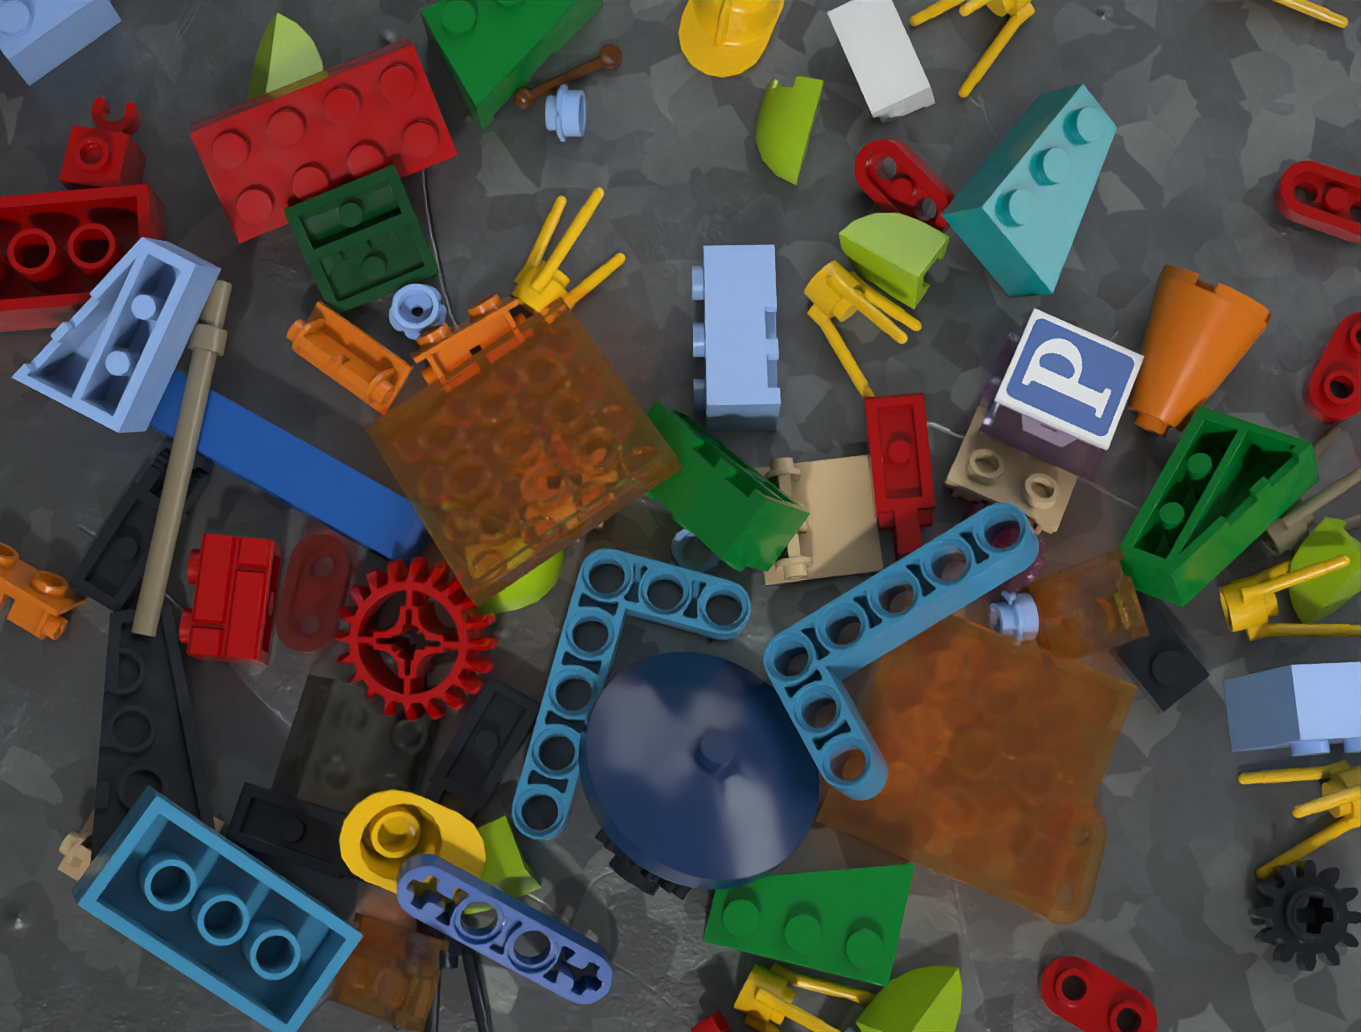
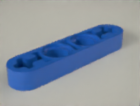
M429 853L417 854L408 858L400 866L396 876L397 900L401 908L412 917L571 1002L591 1004L602 999L609 992L613 982L612 968L605 949L598 943L439 856ZM429 875L435 876L436 890L452 899L449 912H444V897L432 890H426L421 897L414 895V882L412 879L423 882ZM455 888H459L460 890L454 895ZM483 901L495 908L497 913L494 920L483 928L469 927L460 917L463 909L473 902ZM536 930L545 934L549 939L548 946L537 956H523L514 948L516 939L524 932ZM562 946H565L563 949L566 962L580 969L585 968L591 962L593 963L596 976L592 978L584 975L579 982L574 981L572 968L558 959Z

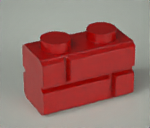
M202 534L201 549L191 550L187 567L188 583L196 585L193 608H184L179 625L180 642L188 644L186 654L205 661L268 666L283 548L278 543L270 539Z

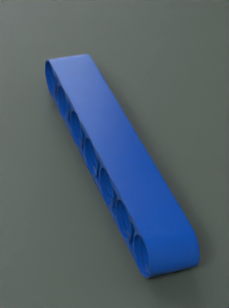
M176 369L148 426L172 441L187 376ZM211 389L209 390L196 450L197 455L387 562L401 559L408 568L412 558L421 556L441 522L436 516Z

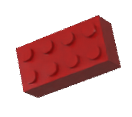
M408 37L190 123L189 130L191 139L238 243L289 224L283 209L394 164L399 177L403 178L458 155L414 44Z
M138 184L0 196V332L59 327L62 322H69L92 297L89 293L141 237L167 241L165 206L150 185Z

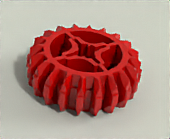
M425 557L412 558L408 568L401 559L389 561L387 563V574L379 568L366 573L369 587L359 584L350 589L349 594L357 606H343L337 613L344 621L351 624L350 628L336 631L333 637L340 643H349L350 651L339 655L337 663L340 665L353 663L357 672L350 675L347 685L355 687L365 682L369 688L364 694L363 703L367 705H372L384 697V716L392 717L404 708L405 716L411 722L421 719L425 710L433 720L439 719L446 714V704L454 710H458L467 704L465 692L476 694L483 689L484 684L476 672L489 673L494 669L495 663L489 657L483 655L481 651L490 650L499 645L497 637L483 635L482 627L494 623L496 615L493 612H487L479 616L475 606L481 604L486 599V593L482 590L468 596L464 593L469 584L470 575L463 572L448 582L450 574L448 562H436L429 571V565ZM406 590V604L400 606L397 623L384 628L377 627L380 613L386 603L398 592ZM429 596L436 599L446 608L456 628L447 627L438 620L435 613V601L429 600ZM419 628L416 635L423 633L425 640L437 642L415 650L414 648L417 643L411 645L407 637L396 636ZM379 650L388 652L394 657L398 666V676L384 663ZM449 650L458 651L456 662L449 675L439 685L427 686V673L433 671L436 654L445 653Z

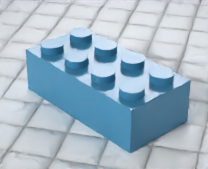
M149 785L71 890L78 906L272 1032H297L364 936L346 918Z

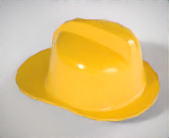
M688 0L678 31L681 51L691 66L705 75L721 78L739 75L755 65L765 51L783 10L785 0Z
M390 789L372 793L355 804L344 819L339 835L341 857L350 871L366 882L397 894L396 876L400 866L408 858L417 854L429 853L439 856L479 879L482 876L486 862L483 838L471 821L452 809L407 791ZM429 875L423 882L412 879L414 882V895L421 897L426 890H432L443 896L445 903L452 902V899L436 890L435 876ZM455 888L454 895L460 890L459 888Z

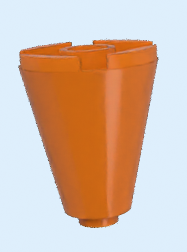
M1164 265L1157 279L1140 355L1144 356V359L1131 389L1127 406L1137 413L1133 421L1135 425L1166 438L1170 429L1182 432L1186 428L1197 408L1204 406L1266 330L1272 317L1269 314V309L1239 291L1220 282L1214 286L1199 281L1197 279L1200 274L1172 265Z

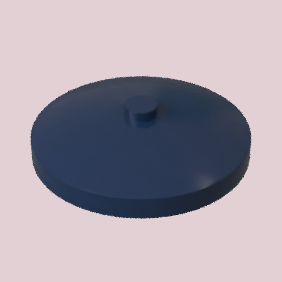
M669 652L647 657L625 668L612 679L593 704L584 722L578 751L579 771L584 794L592 813L610 840L625 855L647 871L665 880L683 886L709 890L740 887L755 882L778 868L798 848L812 826L819 801V770L776 690L762 678L734 662L697 652Z

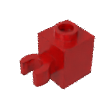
M97 97L91 109L92 119L97 129L72 125L59 181L68 191L141 184L147 158L131 137L137 132L141 123V113L135 103L127 102L124 116L120 120L112 122L108 121L111 109L110 104L105 98Z

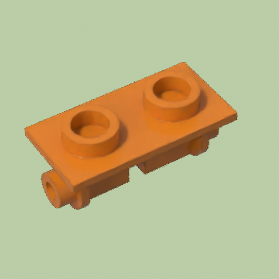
M493 293L466 309L470 316L467 320L451 329L446 322L440 323L415 339L419 347L409 352L416 364L425 358L428 361L429 366L420 370L431 391L440 386L447 390L450 386L478 371L480 368L470 352V349L477 345H480L486 358L491 363L517 347L526 344L524 337L533 333L528 321L522 312L514 317L509 312L510 309L519 305L517 299L510 295L500 299L497 293Z
M322 301L316 303L306 322L301 319L296 320L286 335V338L293 342L291 349L383 416L389 411L414 368Z
M0 542V611L3 610L8 597H12L15 601L7 616L8 620L34 634L41 640L46 637L57 640L64 633L68 625V620L62 617V613L84 604L86 598L69 589V584L63 577L53 572L37 570L20 560L19 554L15 549Z

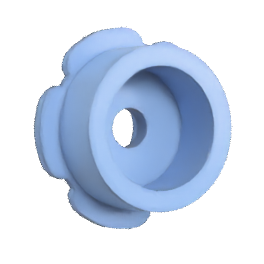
M566 84L560 85L556 96H547L545 106L547 130L556 131L561 142H567L568 137H583L586 127V99L584 91L568 90Z
M409 284L399 289L393 296L392 307L389 309V320L396 331H403L407 338L415 340L422 333L445 322L447 310L440 302L442 296L437 289L427 284ZM416 307L423 309V314L419 317L412 314L413 309Z
M1004 589L1001 591L1000 596L997 597L996 602L991 603L989 606L988 622L995 638H1001L1006 645H1010L1012 648H1018L1023 641L1036 638L1039 629V617L1036 604L1029 593H1014L1011 589Z

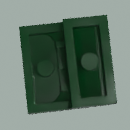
M394 164L283 209L325 304L338 314L399 290L406 285L440 273Z

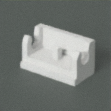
M852 0L827 12L873 118L879 116L881 123H887L922 107L926 108L935 104L929 81L892 0Z

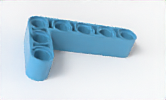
M995 503L985 507L783 630L768 642L763 654L765 671L821 775L831 786L853 800L864 801L875 797L883 790L887 782L888 767L884 756L841 680L1021 573L1034 563L1039 553L1040 542L1026 515L1017 506L1010 503ZM1008 528L1020 530L1017 541L1006 548L994 547V540L1001 531ZM955 560L967 561L963 574L951 581L941 580L942 572L950 562ZM904 591L913 592V600L910 606L898 613L889 612L890 604L895 596ZM854 622L861 623L860 632L855 640L845 645L838 644L839 634L846 625ZM802 653L808 654V663L805 669L798 675L788 676L787 669L790 661ZM829 703H836V715L833 721L827 726L816 728L814 722L818 710ZM863 754L865 756V767L862 773L855 779L844 780L842 772L846 761L852 756Z
M602 548L593 551L584 559L579 570L512 804V818L515 826L522 834L536 841H549L561 835L570 821L581 782L578 752L581 732L590 709L609 683L627 616L716 641H729L742 634L749 623L751 602L748 593L741 585L731 580L616 549ZM614 566L624 574V582L616 592L609 594L600 593L591 585V578L594 572L600 567ZM662 581L676 584L683 594L680 603L668 610L655 607L648 598L651 588ZM728 597L739 605L741 614L733 624L727 626L718 625L712 622L707 615L706 608L708 604L715 598ZM590 622L599 623L608 631V639L605 645L594 652L583 651L575 644V635L578 629ZM571 680H582L592 689L589 703L583 709L577 711L563 708L558 701L561 687ZM557 737L570 740L575 748V756L572 763L561 770L547 768L542 760V750L545 744ZM539 796H549L556 802L558 807V817L555 823L544 830L532 829L525 818V809L528 803Z

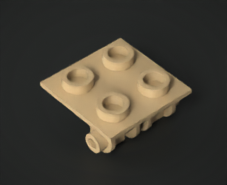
M982 396L943 486L952 489L951 496L955 498L960 496L978 505L982 499L986 500L985 507L995 503L1015 505L1026 515L1036 534L1039 535L1041 530L1052 534L1058 530L1091 443L1075 438L1064 445L1024 428L1023 413Z
M868 455L793 463V458L785 457L770 460L768 467L754 468L810 513L768 572L764 571L765 586L874 573L884 570L877 517L874 516Z

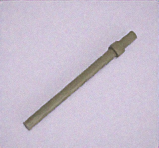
M216 280L201 312L199 324L195 325L189 338L187 348L193 350L132 625V633L156 637L217 356L224 355L228 331L223 330L232 284L226 281Z

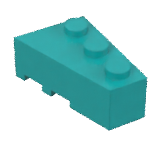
M1084 84L1040 94L941 213L943 218L1010 298L1053 294L1115 135L1117 126Z

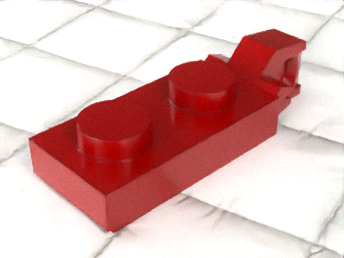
M923 393L864 397L863 399L874 516L877 517L879 531L892 530L895 561L902 559L922 546L920 527H931L933 525L932 512L936 508Z

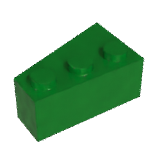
M439 0L422 9L420 13L430 43L480 128L484 131L495 119L494 114L508 101L515 90L519 87H526L529 84L531 75L552 53L556 55L602 7L603 0Z
M660 401L654 403L615 458L631 473L627 480L633 487L653 500L658 499L671 512L669 515L675 522L693 533L720 560L740 572L745 567L768 572L810 515L808 511L682 410Z
M1199 406L1116 551L1128 587L1183 608L1319 481L1312 442Z
M915 863L766 875L755 882L740 887L715 889L703 942L888 988Z

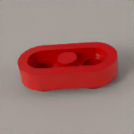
M883 138L866 144L859 151L854 165L856 180L862 190L885 213H900L918 219L942 233L951 227L941 213L955 198L953 192L906 143L896 138ZM886 157L892 158L896 163V173L893 177L888 176L883 170V161ZM926 197L932 199L936 205V214L933 218L928 217L923 212L922 203Z
M1300 161L1290 166L1280 177L1274 189L1275 204L1281 214L1287 219L1349 242L1361 243V223L1356 222L1350 215L1351 208L1361 210V177L1315 161ZM1303 189L1307 191L1311 197V203L1300 202L1296 198L1294 190Z
M1355 312L1346 316L1333 328L1303 385V403L1308 412L1321 422L1329 424L1341 423L1361 410V345L1356 339V333L1361 332V312ZM1331 381H1337L1344 385L1346 398H1337L1332 394L1330 390Z
M1059 956L1050 960L1042 968L1037 982V990L1041 1002L1051 1013L1083 1032H1122L1117 1026V1015L1121 1010L1129 1008L1136 1016L1135 1027L1129 1032H1156L1157 1014L1151 1001L1141 992L1089 961L1076 956ZM1074 975L1082 983V992L1076 999L1069 1000L1062 992V983L1067 977Z

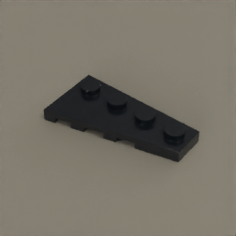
M171 603L162 605L156 637L131 632L136 609L110 613L90 864L148 785L216 831Z

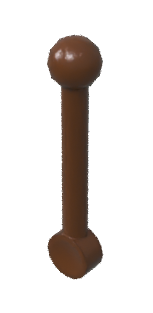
M612 44L605 45L601 48L598 57L533 88L519 87L513 94V102L518 108L529 109L534 104L536 98L558 89L562 84H568L602 67L607 70L616 69L621 64V50Z

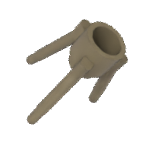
M1339 425L1330 427L1313 445L1316 462L1341 434L1342 429ZM1357 468L1343 478L1338 479L1305 502L1299 498L1259 536L1261 542L1276 556L1285 551L1290 556H1295L1302 542L1312 532L1308 531V528L1315 524L1312 513L1361 481V468ZM1361 513L1342 519L1347 523L1344 528L1346 532L1361 527Z

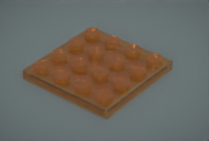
M559 297L365 428L466 594L477 607L683 468L674 452L562 297Z
M908 597L903 611L910 606L913 599ZM951 614L884 655L860 712L862 719L886 760L888 779L883 790L875 797L865 801L853 800L830 785L816 822L1048 919L1138 686ZM863 754L852 756L846 761L842 772L844 780L855 779L862 773L865 767V756Z

